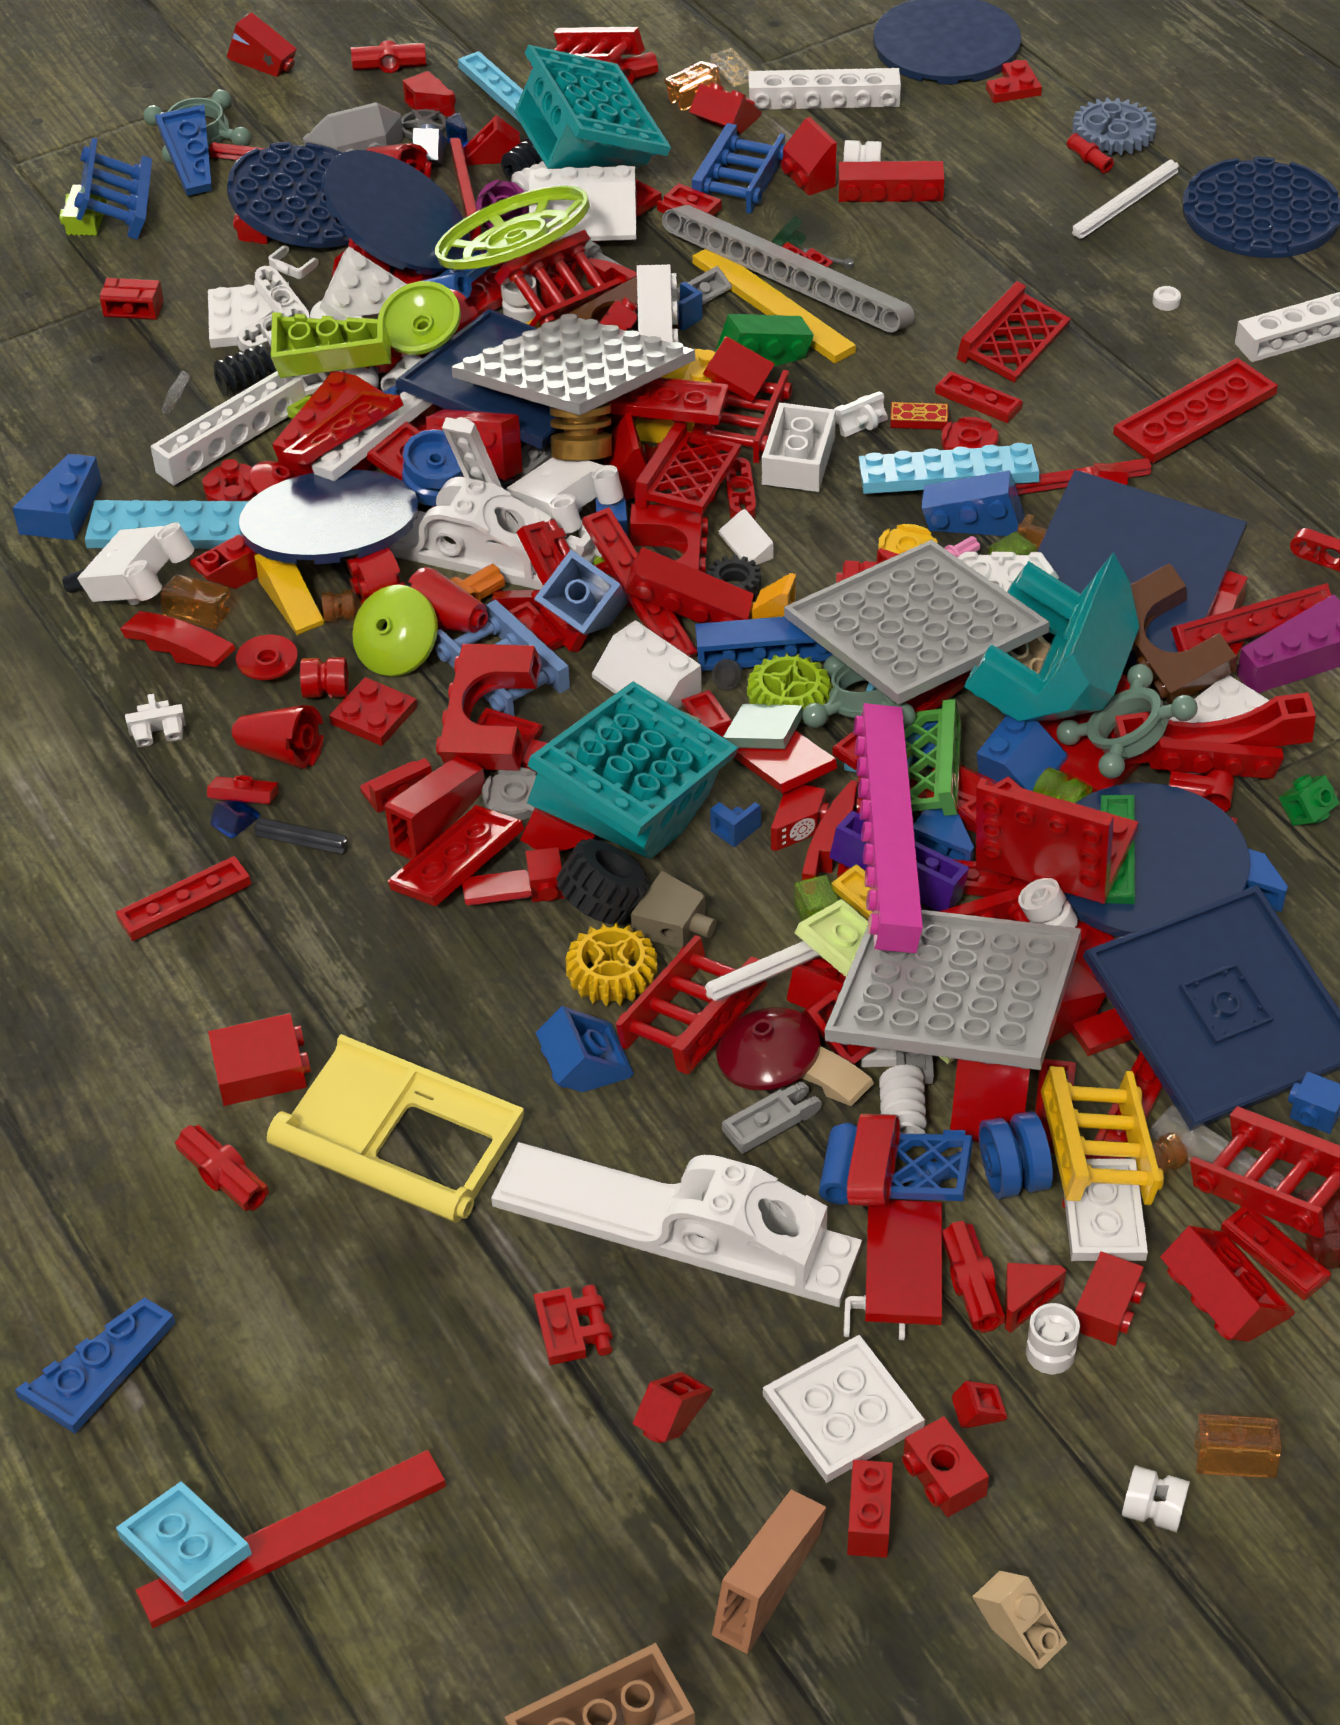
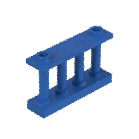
M727 123L692 178V188L705 194L715 192L745 198L746 213H751L756 204H760L763 192L781 164L783 147L785 146V134L780 133L774 145L740 139L737 136V125ZM740 149L767 156L765 159H760L733 152ZM731 163L759 170L755 174L725 168V165ZM720 178L750 183L748 188L715 181Z
M92 138L89 147L84 146L80 161L84 162L80 192H77L74 201V207L78 208L76 219L82 220L87 208L125 221V225H128L127 236L138 239L146 220L152 158L142 155L139 165H130L96 153L97 139ZM94 163L130 175L132 181L94 168ZM92 178L128 190L130 196L92 183ZM90 194L127 206L126 209L129 210L126 211L91 199Z

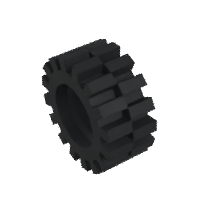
M732 555V559L729 560L728 556L722 557V562L717 559L714 561V565L709 566L708 575L725 582H741L732 585L754 593L752 601L756 602L761 590V568L759 565L756 566L754 560L748 562V557L745 556L739 560L738 555Z

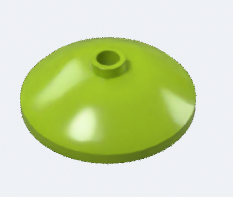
M419 281L407 284L393 292L383 303L378 319H383L391 340L392 349L400 353L416 355L441 347L453 336L460 323L461 309L456 296L449 288L436 282Z
M391 585L377 590L365 600L354 620L352 637L358 658L369 670L383 676L397 677L414 671L423 664L434 647L438 629L435 610L425 595L409 586ZM387 622V628L383 631V625Z

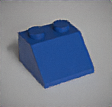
M1006 715L976 753L978 773L997 782L1009 776L1023 789L1040 794L1068 759L1067 753L1039 722L1017 721L1009 715Z
M561 1006L535 1032L541 1044V1052L547 1058L552 1070V1077L563 1088L586 1092L629 1079L634 1074L611 1022Z

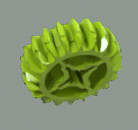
M787 652L784 657H778L774 654L772 660L763 659L761 665H755L753 672L749 675L747 696L750 704H767V706L771 704L779 706L802 705L803 710L811 703H819L821 705L828 703L831 691L827 670L822 669L820 662L813 663L811 656L802 659L799 653L792 657ZM802 718L801 721H800V723L803 724V725H805V723H804V721H803V718Z

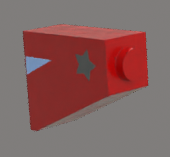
M251 12L236 23L227 58L233 62L277 77L284 71L288 72L295 64L294 57L297 48Z

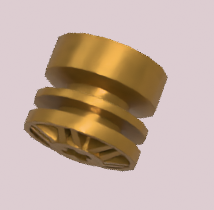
M610 403L602 404L581 415L550 407V415L558 417L550 421V426L564 430V432L551 436L552 457L561 460H593L611 456L612 434L598 431V428L611 425V418L601 416L611 412Z

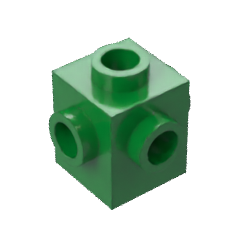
M1310 774L1303 775L1292 782V788L1278 797L1293 826L1319 823L1330 816L1329 811L1340 804L1334 793V788L1326 775L1311 777Z

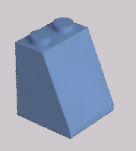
M573 550L569 551L534 598L535 601L583 635L611 626L628 603L620 583Z

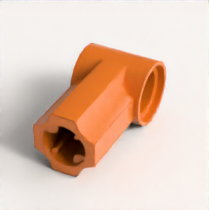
M493 563L464 580L460 577L450 579L480 602L481 599L505 586V579L500 569Z

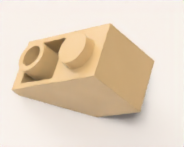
M999 1571L972 1596L991 1629L1036 1669H1041L1068 1643L1027 1576Z

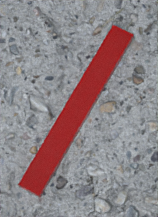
M426 1450L244 1537L243 1539L249 1544L252 1554L189 1601L185 1602L161 1578L136 1589L137 1596L152 1629L445 1488V1479L429 1450Z

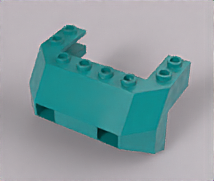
M1113 552L1080 594L1028 561L1009 586L1007 593L1049 621V632L1054 637L1039 673H1036L991 644L985 651L979 666L975 665L972 668L964 687L975 696L983 698L997 707L1002 713L1013 717L1017 721H1052L1103 710L1114 696L1139 630L1133 594L1127 575Z

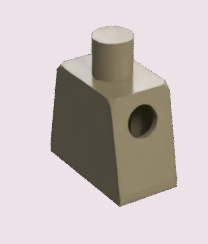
M663 871L660 872L631 913L633 932L641 930L644 938H650V941L678 948L686 946L694 933L710 938L717 925L716 919L705 915V896Z

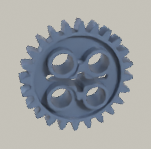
M1106 98L1105 102L1096 99V104L1087 102V107L1080 106V111L1075 112L1072 134L1077 133L1087 142L1095 143L1099 146L1100 151L1106 150L1109 155H1112L1114 151H1117L1119 155H1122L1123 151L1132 154L1133 148L1141 151L1142 146L1148 147L1149 141H1153L1156 132V118L1152 117V112H1146L1147 107L1139 108L1138 102L1132 105L1129 104V99L1124 102H1120L1119 98H1116L1115 101Z

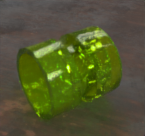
M1048 767L1038 778L1033 792L1076 804L1078 800L1092 793V787L1074 778L1069 781L1067 774L1053 767Z

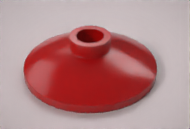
M263 461L253 466L249 474V482L252 489L259 494L277 483L301 476V474L287 464L277 461Z
M273 634L257 636L246 641L236 654V664L241 673L257 680H270L281 677L291 671L298 660L295 644L288 638Z

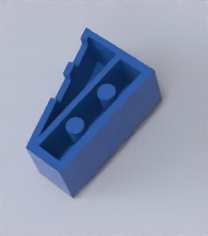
M68 454L12 508L20 535L67 540L76 539L102 484L96 457Z
M1010 470L924 485L922 511L930 531L1023 538L1025 513Z

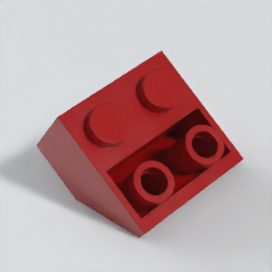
M700 83L689 113L698 119L723 128L727 123L737 125V133L742 134L761 116L762 111L755 107L754 101L745 98L746 95L732 90L731 93L724 90V87L715 83H710L709 86Z

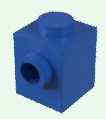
M1307 1071L1302 1083L1295 1082L1289 1094L1288 1102L1293 1104L1290 1118L1305 1126L1331 1134L1340 1116V1084Z

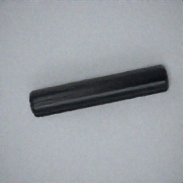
M262 817L257 819L254 826L255 835L262 838L338 854H344L348 847V838L342 834Z

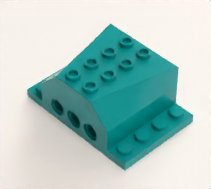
M533 45L527 46L525 55L533 68L514 113L547 169H563L565 167L590 168L592 166L616 167L619 165L635 166V169L647 165L651 156H656V154L668 155L671 146L618 64Z
M632 681L530 756L527 766L536 771L537 776L527 804L652 859L684 832L708 797L718 771L735 757L739 747Z

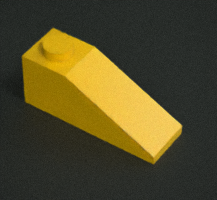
M260 554L255 555L259 583L296 635L324 625V620L296 564L275 561Z

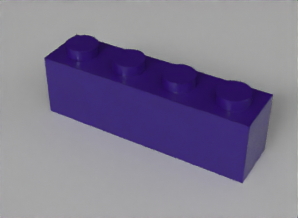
M851 811L836 827L829 858L850 868L857 864L866 871L868 865L863 864V851L867 842L861 841L862 825L865 820H860V814ZM915 841L920 903L936 911L954 907L962 897L969 867Z

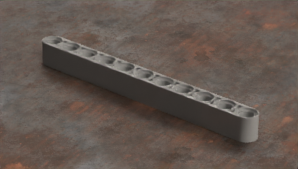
M690 205L667 210L663 214V226L669 233L886 332L898 331L910 326L914 321V310L909 304Z

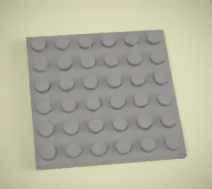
M564 314L554 322L543 323L542 327L536 330L525 331L520 337L505 340L502 345L484 349L483 353L477 356L464 358L463 362L452 366L453 378L581 415L695 361V349L684 347L679 342L670 343L662 341L660 337L640 335L638 331H625L619 329L616 325H603L594 319H581L576 314Z
M933 540L784 607V617L898 705L972 670L975 665L978 667L985 651L991 644L1007 653L1049 632V621Z
M921 910L923 929L917 952L907 953L874 949V936L868 934L867 926L825 1027V1041L1041 1070L1081 941L1080 928Z

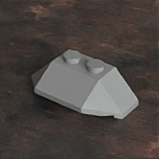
M377 102L328 114L313 128L310 134L307 133L303 137L304 146H306V143H312L343 153L352 150H366L369 147L396 145L403 138L401 115Z

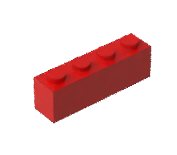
M943 161L839 162V202L943 201Z
M644 547L641 548L631 564L624 592L699 623L747 620L754 593Z

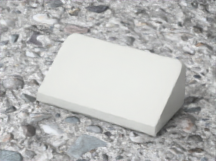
M746 509L740 511L719 530V535L732 551L738 555L740 560L745 556L748 557V562L754 560L756 565L773 559L772 540Z

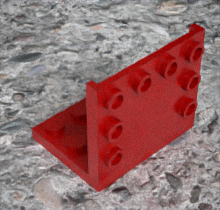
M981 778L976 787V866L1029 882L1041 878H1052L1058 882L1063 892L1105 904L1136 836L1139 822L1016 786H1011L1010 790L1006 791L989 786L988 779Z

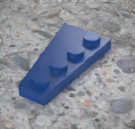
M204 104L155 115L156 125L186 195L211 191Z
M144 1297L106 1324L105 1331L91 1340L86 1338L76 1345V1351L60 1363H57L55 1360L42 1370L43 1375L30 1384L24 1382L15 1389L17 1397L76 1434L176 1323L174 1315Z

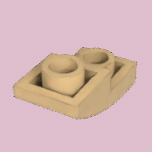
M821 1046L815 1064L801 1077V1079L822 1086L826 1097L852 1106L874 1084L872 1078L858 1067Z

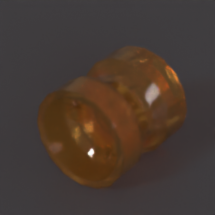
M352 589L343 590L340 594H333L331 591L322 592L325 622L335 621L336 618L342 617L345 620L355 619Z
M1169 1132L1159 1137L1158 1142L1152 1143L1158 1168L1162 1169L1163 1176L1168 1169L1176 1170L1187 1164L1188 1156L1185 1146L1176 1134Z

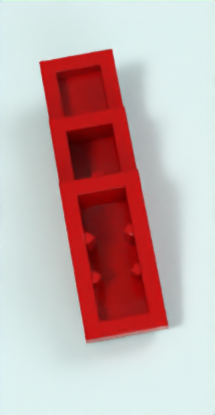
M139 611L120 628L127 639L145 640L152 651L170 652L176 663L217 667L236 649L233 643L205 629L162 614Z
M851 780L834 799L816 829L808 848L802 871L803 896L815 897L819 872L832 873L834 860L829 857L835 830L851 811L855 812L857 781Z

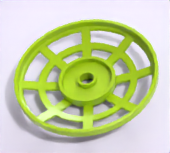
M565 185L530 190L500 200L471 214L449 229L435 247L436 257L439 263L446 268L466 270L493 266L525 256L550 244L575 227L588 213L590 208L588 195L579 187ZM551 200L575 201L565 211L546 210ZM538 203L535 212L524 214L505 222L500 217V215L509 211ZM581 205L578 211L570 218L569 215ZM542 218H555V219L552 220L551 222H549L548 224H546V223H545V220L542 219ZM487 221H490L494 226L476 237L472 242L459 240L468 232ZM562 222V225L549 232L550 229ZM452 246L465 248L463 259H447V254ZM474 250H487V253L472 257Z

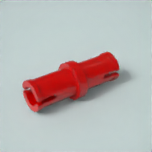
M1077 133L1072 134L1068 138L1067 148L1081 156L1083 162L1086 164L1091 163L1104 174L1112 169L1114 159L1100 151L1098 145L1087 142Z

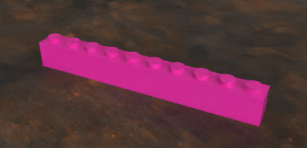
M864 703L861 716L856 715L853 732L854 735H859L855 744V755L860 756L857 762L856 773L858 777H862L858 786V798H863L860 805V820H865L862 825L861 841L867 842L863 851V864L868 865L865 871L864 884L865 887L870 888L867 893L866 910L872 911L868 921V934L874 936V949L916 953L923 925L902 707Z

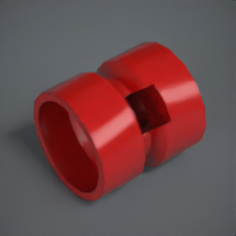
M346 657L328 658L325 663L320 658L301 659L300 684L302 697L321 698L324 693H328L330 698L347 697L349 673Z

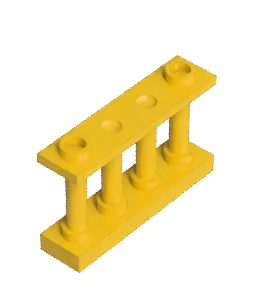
M1050 1066L1041 1089V1094L1065 1199L1067 1201H1080L1086 1186H1090L1091 1183L1139 1185L1144 1205H1151L1157 1190L1162 1189L1164 1176L1162 1169L1158 1168L1141 1104L1142 1091L1136 1085L1133 1071H1126L1119 1089L1072 1086L1070 1082H1067L1064 1067ZM1072 1101L1118 1103L1121 1115L1078 1113V1110L1073 1108ZM1078 1127L1125 1130L1128 1143L1085 1140L1083 1136H1080ZM1085 1155L1131 1157L1136 1159L1137 1170L1092 1168L1090 1164H1087Z

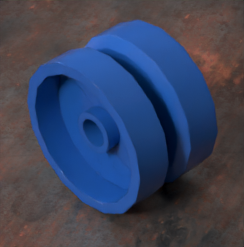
M433 429L419 432L412 436L405 444L402 481L413 489L418 502L424 505L437 506L436 498L444 483L451 478L464 477L444 431Z
M1033 1111L1014 1114L1009 1124L1001 1117L982 1120L979 1126L980 1152L985 1175L995 1198L1001 1200L1016 1197L1020 1193L1022 1186L1029 1193L1049 1190L1053 1179L1052 1160L1046 1133L1037 1114Z

